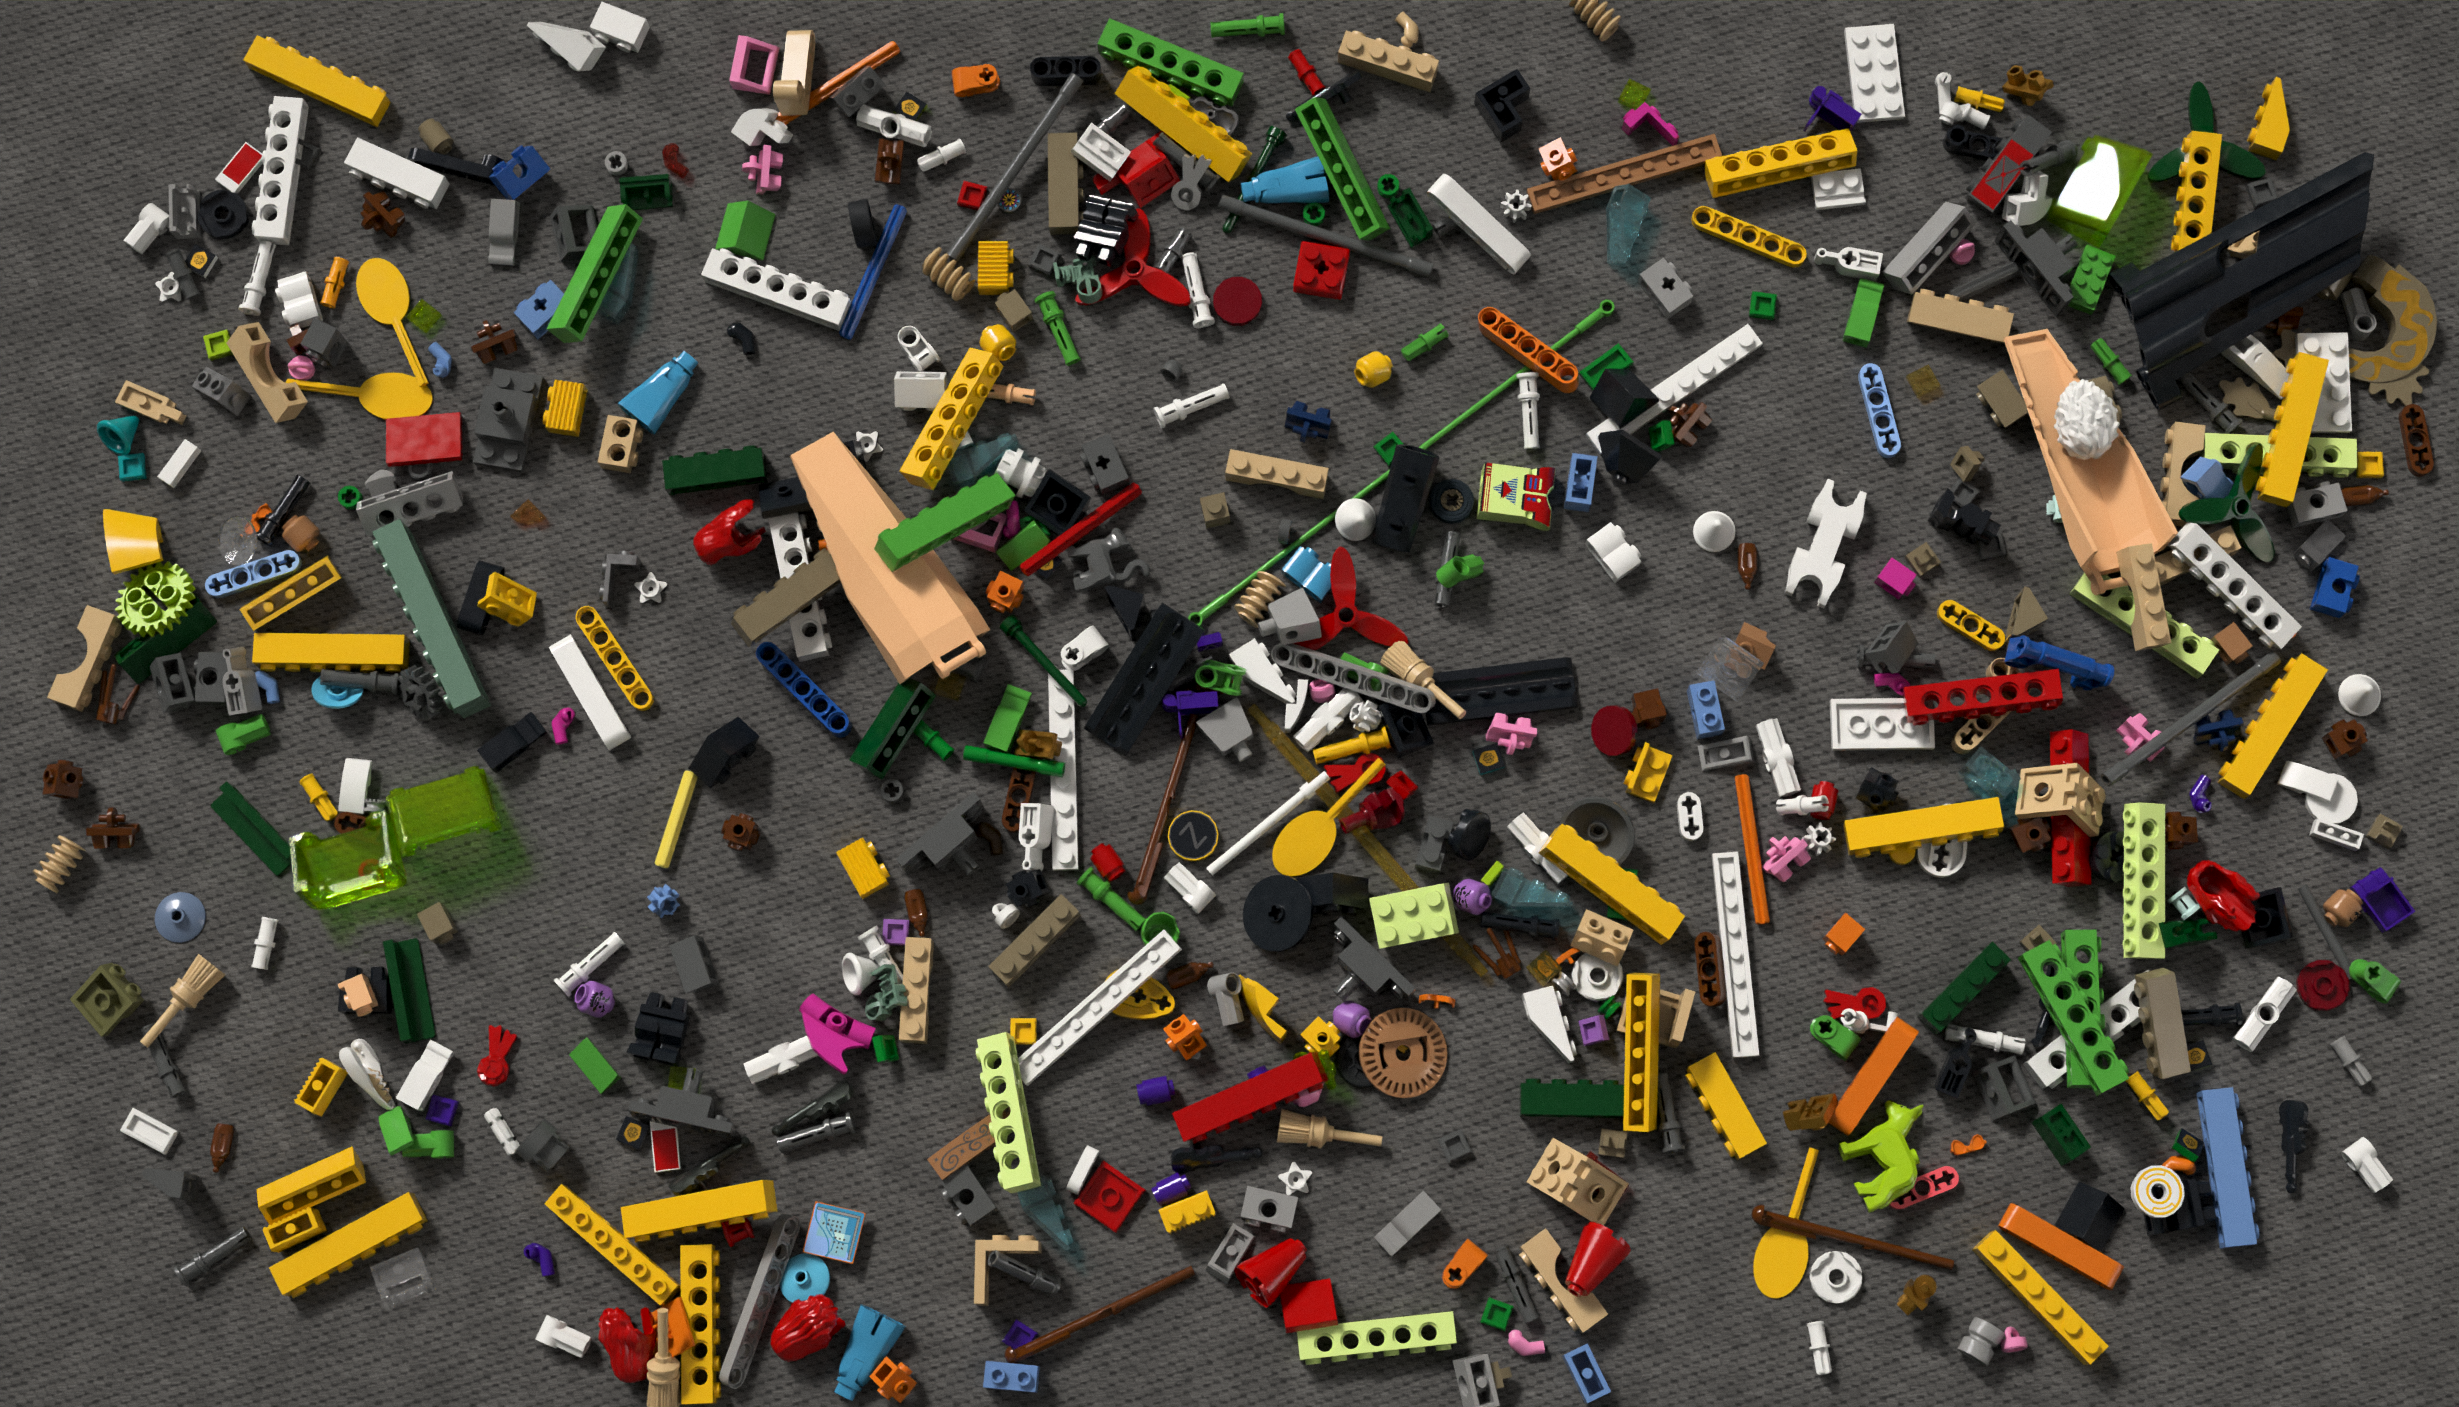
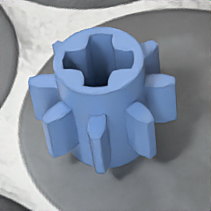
M667 884L663 888L654 887L651 894L647 896L651 902L648 908L653 913L656 912L660 918L664 914L673 915V912L680 906L676 900L679 894Z

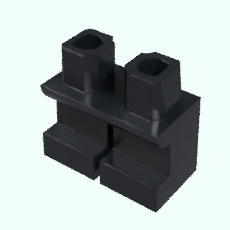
M347 967L345 981L363 974V969ZM371 967V979L369 982L378 1006L373 1007V1011L369 1014H392L391 986L388 981L387 969L385 967ZM340 989L338 1012L342 1014H357L353 1009L347 1007L344 1000V995L347 993Z

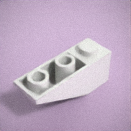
M528 22L527 24L533 30V35L536 38L549 44L553 53L565 58L568 61V65L578 72L591 70L606 48L587 31L544 22Z
M2249 335L2222 352L2224 357L2280 400L2283 398L2280 396V390L2283 383L2287 382L2289 373H2286V368L2259 340Z
M1254 638L1229 654V659L1233 665L1246 669V674L1242 677L1244 681L1285 704H1295L1294 698L1297 697L1290 684L1285 686L1281 680L1283 674L1276 663L1273 665L1267 658L1270 654L1262 642L1258 644Z
M1552 985L1523 993L1522 1000L1528 1021L1568 1063H1573V1056L1577 1055L1573 1040L1569 1041L1566 1031L1570 1030L1566 1015L1561 1016L1559 1006H1563L1560 992L1554 991Z

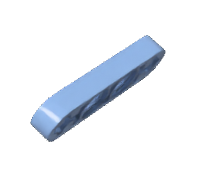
M1868 363L1861 368L1858 374L1860 388L1877 451L1882 457L1892 458L1899 452L1901 441L1882 371L1876 364ZM1867 370H1870L1871 374H1876L1873 378V388H1870V379L1864 377ZM1873 393H1878L1882 396L1883 403L1874 405L1870 402L1869 396ZM1878 417H1886L1889 421V426L1885 429L1879 428L1876 425ZM1892 431V434L1888 435L1889 443L1895 444L1891 452H1889L1888 448H1883L1886 438L1885 435L1880 437L1879 434H1887Z
M282 551L213 574L206 580L205 589L211 596L223 598L295 574L301 569L302 560L294 551ZM287 557L295 560L292 562L291 568L287 565L279 566L280 572H278V567L274 563L277 560V563L280 565L287 562ZM264 564H269L272 566L271 574L266 577L261 576L259 573L260 568ZM240 572H246L248 574L247 582L242 585L237 584L236 576ZM217 580L221 584L230 581V583L233 586L232 588H230L228 584L220 586L219 592H217L215 589H212V587L215 586V581Z

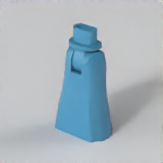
M1317 156L1286 167L1263 172L1257 177H1252L1251 181L1241 183L1244 202L1255 200V203H1259V199L1262 203H1328L1329 191L1326 177L1324 176V167Z
M683 351L678 358L673 357L672 361L661 366L645 382L617 403L618 406L632 419L638 420L639 424L647 431L655 435L673 405L687 388L690 377L694 374L692 370L697 366L698 362L687 352Z
M860 1304L847 1347L840 1362V1377L838 1376L836 1379L839 1383L834 1392L853 1401L857 1391L861 1392V1387L870 1381L871 1378L869 1376L884 1360L906 1326L868 1306Z

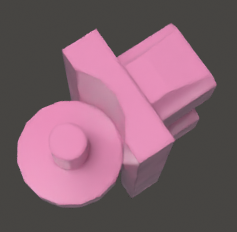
M763 145V150L759 151L758 163L757 156L751 155L750 162L742 164V171L749 173V181H755L757 174L756 194L763 195L766 191H778L780 189L781 176L769 174L770 168L780 169L782 167L783 154L771 151L770 145Z
M1496 713L1486 733V741L1497 742L1499 746H1505L1506 754L1513 755L1515 748L1523 750L1524 747H1531L1533 738L1537 736V728H1532L1531 719L1521 717L1517 719L1515 724H1510L1506 714Z
M2141 713L2134 717L2130 716L2116 730L2123 737L2122 741L2129 746L2125 751L2127 755H2130L2133 751L2135 752L2161 733V731L2155 730L2150 734L2144 728L2148 721ZM2165 747L2155 752L2147 760L2151 762Z
M1786 836L1780 841L1772 837L1768 841L1772 848L1766 852L1770 859L1762 865V869L1766 873L1772 874L1779 881L1785 882L1793 874L1787 866L1792 859L1800 867L1811 859L1805 849L1808 844L1804 839L1799 840L1797 837H1794L1791 841Z

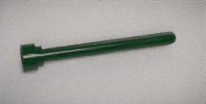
M1275 126L1269 127L1265 135L1267 143L1246 182L1251 181L1252 177H1257L1263 172L1275 147L1278 148L1279 145L1284 143L1287 134L1283 130ZM1241 191V193H1240V195H1239V197H1238V200H1241V201L1244 202V200H1243V195H1242V191ZM1229 214L1222 227L1224 233L1232 231L1240 215Z
M1015 615L1007 617L1000 625V629L1004 634L1012 638L1015 637L1080 707H1085L1087 699L1022 631L1021 621Z

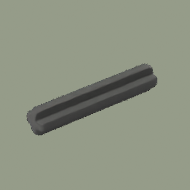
M2011 262L1952 289L1950 295L1960 297L1959 302L2019 275V268L2015 262Z

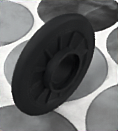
M1362 1035L1358 1038L1348 1036L1340 1044L1341 1047L1336 1054V1065L1341 1077L1355 1087H1374L1365 1076L1362 1067L1357 1063ZM1380 1044V1045H1379L1380 1059H1381V1064H1382L1383 1068L1385 1069L1387 1066L1385 1065V1063H1384V1061H1383V1059H1382V1047H1383V1046Z

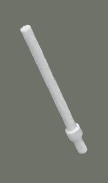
M1323 771L1309 784L1306 782L1302 785L1297 794L1210 864L1207 870L1212 876L1305 799H1311L1316 794L1315 791L1330 780V777Z

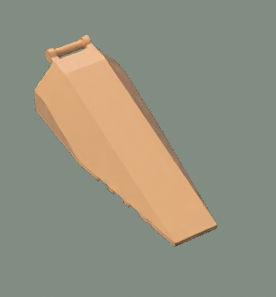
M2043 329L2005 337L2004 342L2049 472L2070 548L2081 569L2091 582V591L2094 595L2104 594L2106 590L2128 586L2129 583L2123 577L2105 581L2102 578V575L2120 571L2116 552L2128 546L2152 543L2155 555L2165 549L2178 532L2136 452L2119 428L2117 429L2118 437L2112 441L2110 449L2098 459L2089 458L2082 460L2071 457L2062 444L2058 443L2059 434L2054 428V424H2056L2054 415L2058 408L2057 403L2060 401V395L2069 386V383L2072 381L2079 382L2080 379L2077 376V369L2068 360L2067 355L2049 330Z
M832 432L792 454L790 458L801 485L806 492L809 505L814 511L818 527L823 533L827 543L826 547L833 558L845 594L898 683H903L930 663H932L938 675L944 679L950 675L951 671L973 658L984 656L986 650L977 639V636L979 638L990 631V628L977 607L934 550L893 572L874 550L878 541V535L885 529L890 528L892 530L898 527L899 523L906 519V517L838 436ZM968 642L971 647L969 650L946 663L942 662L940 657Z

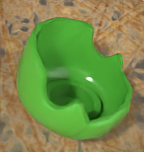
M1156 912L1146 918L1141 929V938L1144 945L1146 946L1162 930H1166L1177 943L1180 930L1176 919L1165 912Z

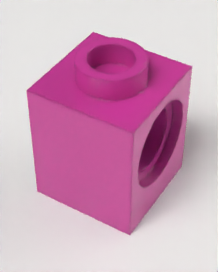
M1891 558L1874 583L1899 600L1903 594L1908 596L1916 585L1913 580L1917 574L1894 558Z

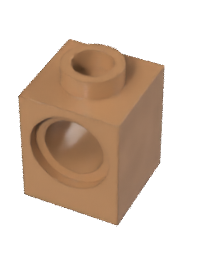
M2234 622L2210 639L2215 643V647L2219 649L2218 655L2226 665L2233 661L2236 664L2243 661L2249 656L2246 651L2252 647V644Z

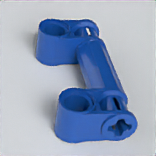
M2025 635L2009 638L2004 664L2010 667L2024 669L2040 664L2052 669H2059L2061 672L2072 675L2071 687H2084L2083 690L2106 687L2113 679L2114 667L2111 664L2097 663L2093 658L2047 644L2046 642L2032 641Z

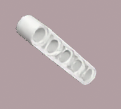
M1442 174L1427 191L1428 197L1504 269L1508 268L1509 273L1516 274L1531 257V253L1523 244L1447 174Z
M570 634L549 647L550 651L608 750L610 751L631 738L629 732L626 731L624 723L617 711L614 710V706L604 689H602L603 687L592 668H590L573 636Z

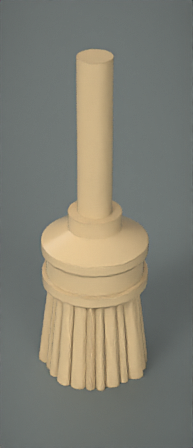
M1404 641L1395 642L1388 648L1380 662L1384 668L1401 680L1431 690L1435 698L1459 719L1465 716L1466 711L1434 684L1435 680L1432 678L1434 669L1428 666L1423 659H1419Z
M198 954L182 979L178 978L176 984L173 987L171 986L170 991L173 998L170 1002L172 1004L140 1042L148 1048L179 1010L183 1011L186 1007L196 1008L199 1001L204 999L203 995L220 981L225 974Z
M1281 1109L1277 1143H1307V1147L1315 1146L1321 1149L1326 1142H1332V1139L1381 1147L1382 1136L1334 1129V1126L1328 1124L1325 1116L1316 1117L1311 1115L1309 1117Z
M660 1308L657 1310L658 1352L654 1358L647 1362V1379L649 1381L647 1407H679L681 1405L679 1386L680 1362L672 1357V1354L669 1352L668 1309Z

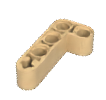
M813 30L787 32L782 79L774 81L773 84L774 100L782 116L808 114L816 44Z
M1997 658L1986 669V677L1997 676L1993 670L1995 666L2003 668L2005 675L2021 672L2017 668L2004 664L2005 658ZM2010 691L2002 693L2003 698L2007 700L2015 698L2014 693ZM2011 711L2006 712L2002 716L1982 714L1979 718L1970 719L1952 738L1951 745L1953 750L1962 755L1971 752ZM1977 719H1984L1988 724V729L1979 728L1976 722ZM1971 732L1974 736L1968 743L1962 745L1960 741Z

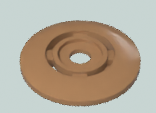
M1395 1008L1379 1014L1368 1024L1361 1037L1359 1059L1365 1076L1380 1092L1395 1098H1412L1429 1091L1441 1078L1447 1063V1045L1438 1025L1426 1014L1411 1008ZM1420 1037H1421V1039L1423 1040L1424 1045H1425V1047H1426V1061H1425V1062L1422 1060V1059H1423V1047H1422V1045H1421V1043H1420V1041H1419ZM1380 1044L1383 1046V1047H1382V1059H1383L1385 1065L1387 1066L1385 1069L1383 1068V1066H1382V1064H1381L1380 1053H1379V1045H1380ZM1400 1045H1405L1410 1050V1057L1406 1061H1401L1396 1056V1049Z

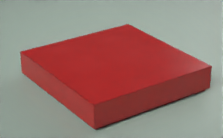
M1102 1161L1074 1204L1117 1233L1146 1190L1105 1161Z
M1330 1278L1286 1285L1280 1293L1286 1333L1338 1325Z

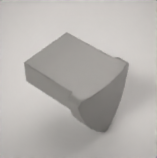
M388 470L375 472L365 482L366 489H369L372 497L397 489L395 476Z

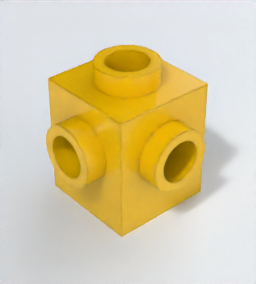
M1319 1016L1300 1034V1038L1307 1043L1304 1048L1309 1053L1317 1052L1322 1059L1326 1055L1331 1057L1341 1047L1338 1044L1341 1039L1338 1036L1340 1030L1330 1021L1326 1024ZM1324 1036L1327 1040L1319 1042L1318 1037Z

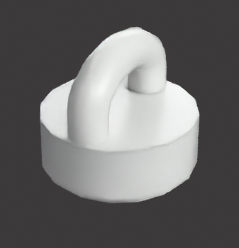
M999 903L992 908V913L996 916L995 922L1002 929L1011 926L1020 914V911L1013 904Z

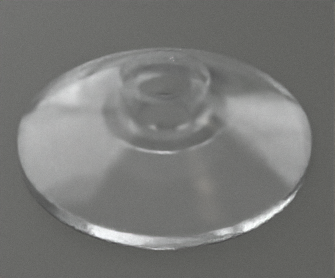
M243 516L228 518L222 524L218 535L220 553L224 560L231 565L240 566L248 563L254 556L257 547L256 530L251 521Z

